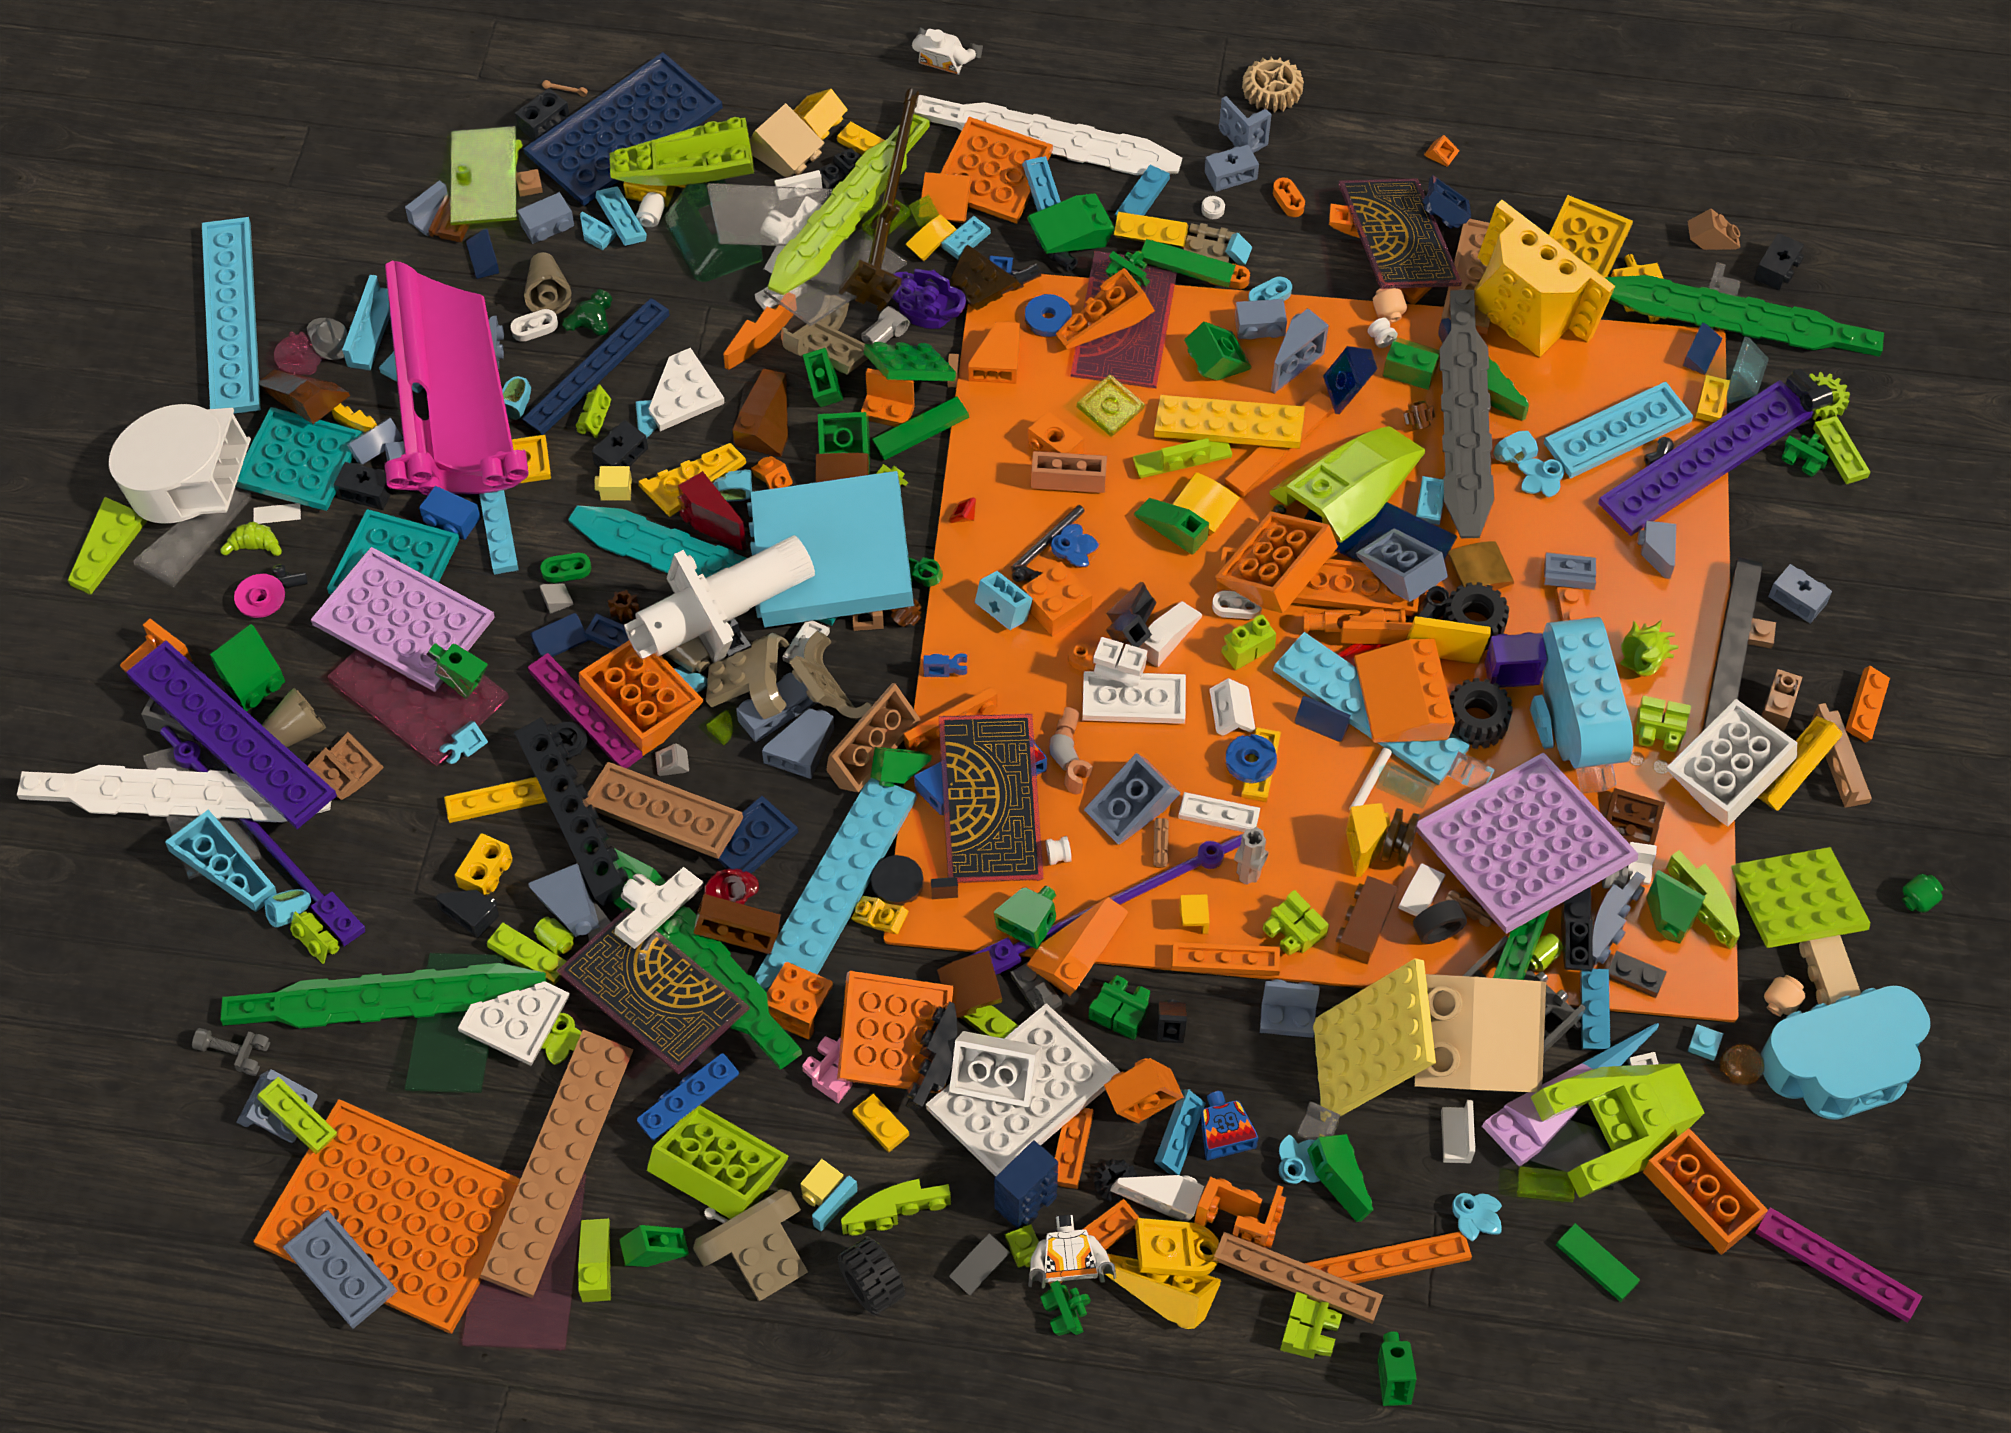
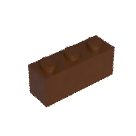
M1367 876L1364 884L1359 883L1354 898L1358 899L1356 905L1349 906L1345 920L1349 922L1346 928H1340L1336 938V942L1340 943L1339 954L1365 964L1369 963L1395 899L1397 886Z
M704 894L697 912L693 934L771 954L778 935L781 915Z

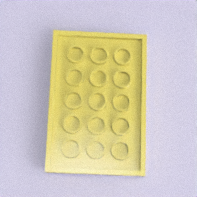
M1417 958L1411 960L1315 1018L1313 1030L1323 1120L1333 1121L1436 1063L1424 960Z

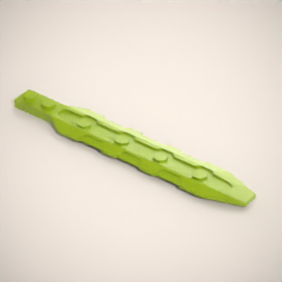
M915 114L912 120L901 174L906 169L907 153L930 127L928 119ZM899 126L887 140L866 150L855 163V168L843 182L838 183L827 201L810 216L807 224L794 239H791L777 255L768 284L769 290L785 295L816 276L831 259L832 253L842 241L848 239L853 233L855 226L863 216L878 203L879 197L886 189Z

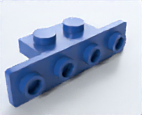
M720 1054L694 1074L692 1072L681 1080V1085L673 1091L669 1089L658 1099L659 1102L637 1118L638 1124L651 1140H656L739 1075L738 1070L725 1054Z

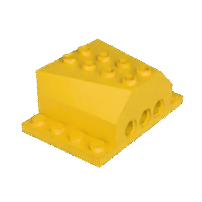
M1501 200L1495 206L1477 257L1487 266L1480 282L1474 289V300L1478 310L1485 315L1488 313L1487 317L1493 324H1497L1511 338L1518 340L1539 358L1568 329L1572 330L1577 337L1588 342L1595 334L1615 286L1506 202Z

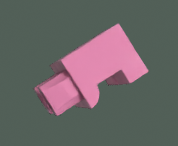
M825 1036L817 1047L818 1052L824 1055L825 1058L822 1062H819L812 1056L808 1057L802 1066L803 1072L812 1078V1085L836 1103H839L853 1084L850 1081L837 1080L841 1038L836 1042Z

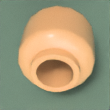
M1392 285L1378 289L1373 297V304L1379 319L1387 318L1390 323L1400 320L1402 318L1401 315L1407 310L1402 291L1394 288Z
M1788 975L1775 978L1764 994V998L1769 1004L1767 1009L1780 1017L1782 1014L1790 1015L1796 1012L1805 999V993L1802 990L1804 986Z

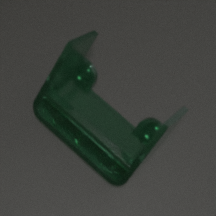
M725 179L688 184L665 214L667 229L694 278L701 282L716 279L763 261L759 234L738 242L728 232H719L712 235L698 211L702 207L727 199Z

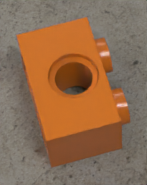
M1049 411L1028 428V443L1036 451L1082 454L1084 452V437Z

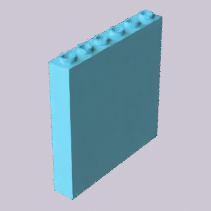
M897 471L751 492V502L747 503L749 517H753V522H749L750 535L755 538V542H751L752 556L795 535L807 550L815 570V576L756 605L757 617L762 618L764 627L914 606L901 489Z

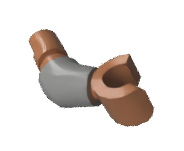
M1066 707L1062 718L1058 721L1057 731L1050 739L1049 750L1050 755L1063 770H1067L1064 778L1066 789L1073 794L1081 793L1083 783L1082 779L1077 777L1076 774L1083 775L1086 778L1090 776L1093 766L1084 760H1079L1073 741L1079 712L1073 708Z

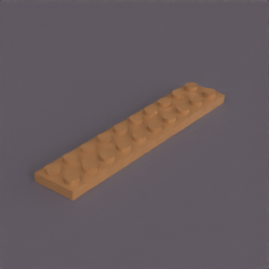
M586 1030L582 1031L482 1270L481 1279L533 1298L633 1049Z

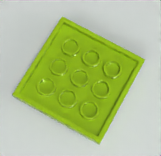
M1831 847L1737 863L1731 866L1736 879V887L1766 948L1869 930L1870 921Z

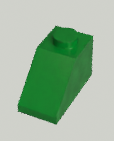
M822 348L803 354L813 396L819 406L824 407L843 401L838 378L827 349Z
M875 747L870 777L878 780L879 785L894 787V783L904 784L931 761L932 755L922 751Z
M639 1225L620 1239L626 1266L649 1267L685 1257L689 1254L683 1228Z

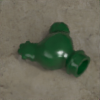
M596 290L591 295V300L580 302L575 307L573 313L563 319L562 326L566 331H574L575 328L582 326L592 329L598 336L606 334L609 326L606 321L605 310L611 307L612 296L604 290Z

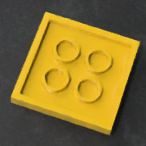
M1567 195L1549 236L1601 276L1608 277L1633 221Z

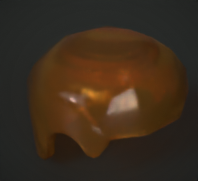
M1737 1044L1726 1049L1721 1055L1720 1071L1724 1072L1732 1083L1749 1085L1758 1081L1764 1073L1763 1058L1754 1047L1748 1044Z

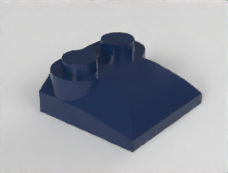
M1432 175L1429 179L1428 194L1422 200L1425 204L1423 208L1431 215L1437 214L1440 216L1442 222L1450 228H1459L1462 224H1466L1471 218L1469 200Z

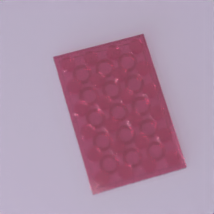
M358 649L327 676L329 682L436 766L452 753L451 749L442 753L439 748L443 744L455 742L451 736L453 733L471 720L475 721L479 727L509 698L506 691L485 675H483L481 682L467 699L445 682L435 692Z

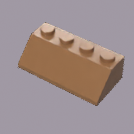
M892 683L829 755L826 771L840 789L859 792L871 778L875 747L896 749L904 740V733L915 728L921 721L895 683Z

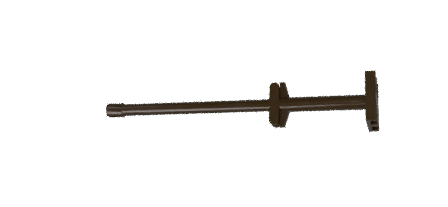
M913 88L908 89L905 94L903 113L882 207L870 225V228L875 230L873 231L874 238L868 263L859 259L840 285L838 292L843 295L846 291L855 295V301L862 304L866 301L877 305L876 310L879 312L886 306L902 282V278L882 270L881 267L891 222L901 208L898 204L894 206L914 111L919 98L918 91L912 95Z

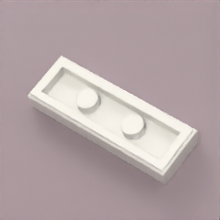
M1184 792L1178 819L1245 832L1246 829L1257 827L1260 808Z

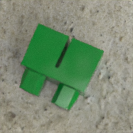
M1115 975L1109 984L1104 983L1096 1000L1094 999L1089 1007V1019L1109 1029L1113 1025V1031L1135 1040L1148 1012L1150 990L1138 986L1133 995L1125 992L1128 981Z

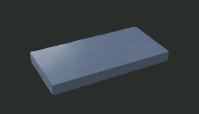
M328 1210L283 1246L285 1251L352 1329L398 1292L394 1285Z

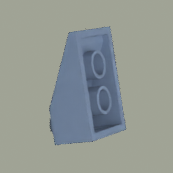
M1306 309L1301 314H1296L1290 322L1274 362L1271 385L1273 393H1276L1324 355L1329 325L1310 309Z
M1395 528L1356 553L1357 557L1394 594L1409 602L1448 577L1442 552Z
M1136 753L1087 805L1084 811L1120 845L1163 813L1181 792L1146 758Z

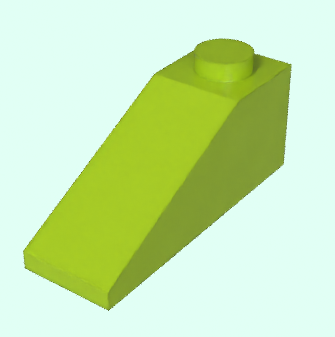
M609 1218L581 1220L578 1272L579 1293L582 1302L611 1300Z

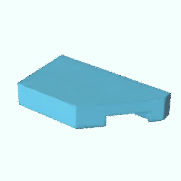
M584 212L580 213L584 240L604 250L617 236L615 229Z
M652 400L636 401L638 430L646 434V437L658 428L652 415H649V407Z
M1543 695L1534 696L1530 712L1544 749L1553 748L1551 718Z

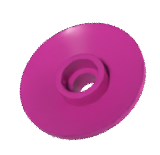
M256 574L244 579L238 585L234 594V601L238 610L244 615L253 618H261L273 614L281 607L285 599V590L280 580L268 574Z

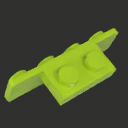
M1206 438L1136 455L1133 457V462L1139 478H1144L1231 458L1232 451L1229 443L1212 442Z

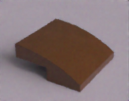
M867 453L816 454V483L869 475V454Z
M1614 788L1606 820L1629 844L1634 842L1654 845L1665 802Z
M989 950L959 959L937 969L940 984L953 986L952 1003L955 1004L957 1018L975 1014L977 1008L1002 1003V996Z

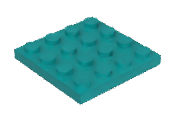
M270 407L244 458L235 487L327 511L336 494L334 483L344 462L351 463L354 457L346 444L361 435L362 431L322 420L312 424L298 414Z
M367 509L327 587L328 593L332 594L371 547L439 583L460 540L459 536L456 533Z

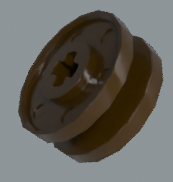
M1396 809L1385 839L1381 857L1382 861L1388 862L1392 853L1396 852L1398 853L1397 865L1405 866L1417 831L1419 814L1413 813L1408 823L1402 822L1403 809Z

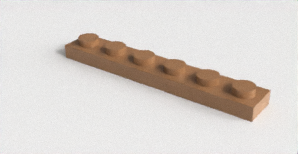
M1226 1232L1223 1233L1213 1259L1291 1292L1305 1294L1307 1298L1316 1302H1328L1329 1307L1373 1324L1383 1297L1382 1294Z

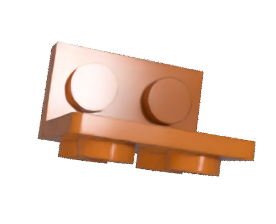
M868 368L866 371L867 396L861 412H867L871 422L893 427L909 421L915 407L914 380H887L878 369Z
M149 619L143 624L147 640L124 660L120 666L122 670L127 672L164 641L170 643L190 662H192V659L185 644L152 619Z
M785 962L767 991L770 1015L783 1029L809 1040L814 1032V1017L833 987V982L794 964Z
M1210 1177L1198 1203L1194 1223L1206 1227L1207 1222L1213 1223L1218 1209L1235 1216H1252L1258 1219L1262 1199L1251 1190H1241L1233 1187L1225 1179Z
M1279 1185L1277 1187L1265 1224L1260 1223L1257 1218L1252 1216L1242 1217L1238 1215L1233 1235L1261 1247L1271 1249L1276 1234L1275 1231L1281 1220L1286 1197L1282 1196L1283 1187Z

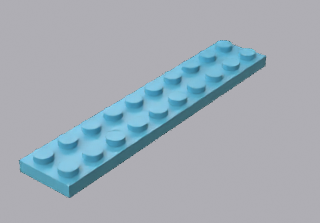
M249 217L202 223L210 409L233 408L234 413L261 410L251 223Z
M870 778L864 785L776 938L771 954H767L754 977L766 992L785 962L818 975L870 883L873 869L878 862L883 860L917 799L916 793L896 785L894 787L879 785V781L874 778Z

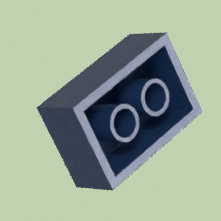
M1035 1140L995 1177V1209L1017 1229H1020L1024 1224L1026 1226L1030 1225L1038 1216L1037 1212L1044 1205L1046 1207L1051 1205L1057 1197L1058 1161Z

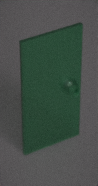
M430 953L427 969L439 971L468 968L470 965L503 964L504 957L502 955ZM467 1011L440 1013L431 1017L418 1018L405 1085L406 1091L482 1093L489 1045L458 1031V1027Z

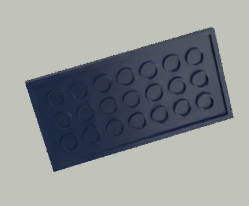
M662 52L526 146L524 152L535 164L585 206L595 199L596 191L610 188L620 181L611 178L610 175L611 152L697 127L723 108L722 101Z

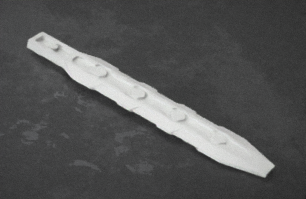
M919 95L917 107L914 111L915 115L928 119L930 122L956 127L961 131L968 117H972L1052 144V155L1066 157L1067 160L1075 162H1088L1106 166L1112 170L1133 175H1143L1150 164L1170 174H1178L1182 162V157L1145 138L1128 134L1119 135L1097 130L1092 126L1075 125L1052 120L1047 116L1012 111L1006 107L985 102L962 105Z
M97 765L75 774L22 771L17 792L19 799L72 802L89 813L117 814L118 812L144 813L149 814V816L168 817L169 815L200 816L209 809L216 819L227 817L253 819V821L264 822L287 821L236 774L228 773V771L189 772L177 771L172 768H157L156 770L127 769L124 766ZM331 801L317 813L329 811Z

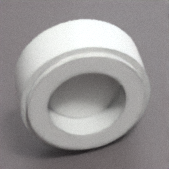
M1209 196L1203 200L1201 211L1206 218L1218 219L1224 214L1225 203L1221 198Z

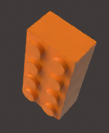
M1689 1128L1652 1157L1643 1172L1721 1255L1761 1223L1768 1212V1209Z

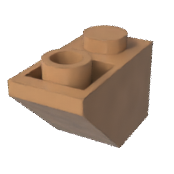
M1709 209L1688 221L1690 240L1703 250L1740 248V232L1738 228L1730 224L1723 215H1719L1713 209Z
M1777 669L1761 717L1784 732L1793 710L1802 677Z

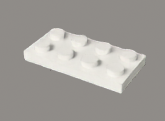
M1084 671L1082 720L1185 724L1186 674L1143 673L1138 687L1131 688L1117 680L1111 679L1108 681L1101 679L1100 675L1094 674L1093 671Z

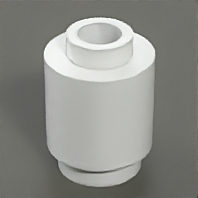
M649 192L643 197L636 215L642 226L655 227L658 225L665 207L663 196L656 192Z

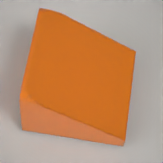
M1443 135L1432 143L1424 155L1447 167L1459 150Z

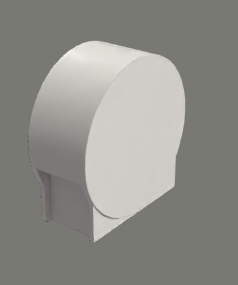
M189 404L166 406L140 417L120 434L110 452L109 468L131 507L140 517L155 523H176L194 518L200 514L227 513L251 440L250 437L245 436L233 414V408L204 409Z

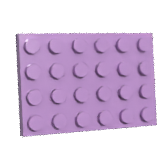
M371 547L312 617L311 622L315 627L436 692L444 681L434 673L437 662L426 655L434 643H437L447 651L454 643L469 651L495 616L494 612Z

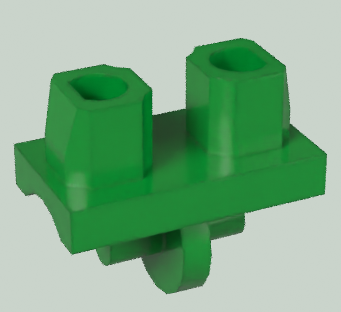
M1112 251L1109 255L1111 262L1105 271L1108 277H1112L1125 268L1139 286L1143 285L1146 287L1149 284L1150 280L1146 278L1147 274L1141 270H1144L1147 266L1143 262L1144 254L1142 252L1136 251L1134 254L1127 252L1125 254L1126 259Z
M1815 433L1811 439L1803 435L1800 441L1789 436L1785 443L1782 461L1789 465H1794L1798 457L1806 460L1802 471L1813 477L1820 468L1824 470L1829 456L1821 453L1825 446L1818 443L1820 435Z
M1058 1280L1050 1283L1052 1289L1044 1293L1040 1298L1048 1312L1059 1307L1062 1315L1050 1320L1053 1332L1058 1336L1070 1332L1075 1335L1083 1333L1084 1331L1077 1312L1079 1317L1087 1315L1085 1306L1091 1302L1089 1295H1080L1077 1288L1071 1289L1069 1294L1066 1285H1061Z

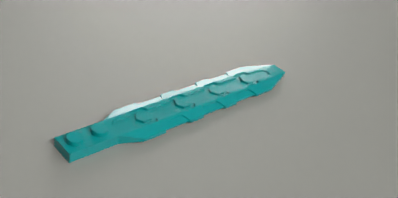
M577 506L568 519L573 526L598 547L621 556L627 555L652 565V568L665 573L669 572L674 554L684 550L687 556L691 555L697 566V569H695L697 575L703 574L705 578L747 559L735 554L733 550L720 545H711L690 537L688 533L675 528H666L646 520V517L620 508ZM837 617L819 619L817 621L832 626Z

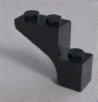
M1139 582L1106 613L1112 621V624L1106 631L1112 640L1123 643V650L1126 644L1139 648L1152 635L1145 623L1157 602L1147 590L1144 582Z

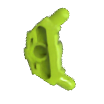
M249 522L246 525L237 527V530L227 539V543L222 546L221 553L228 555L233 550L237 551L247 548L266 549L271 551L274 556H279L282 550L270 527L259 525L257 522Z

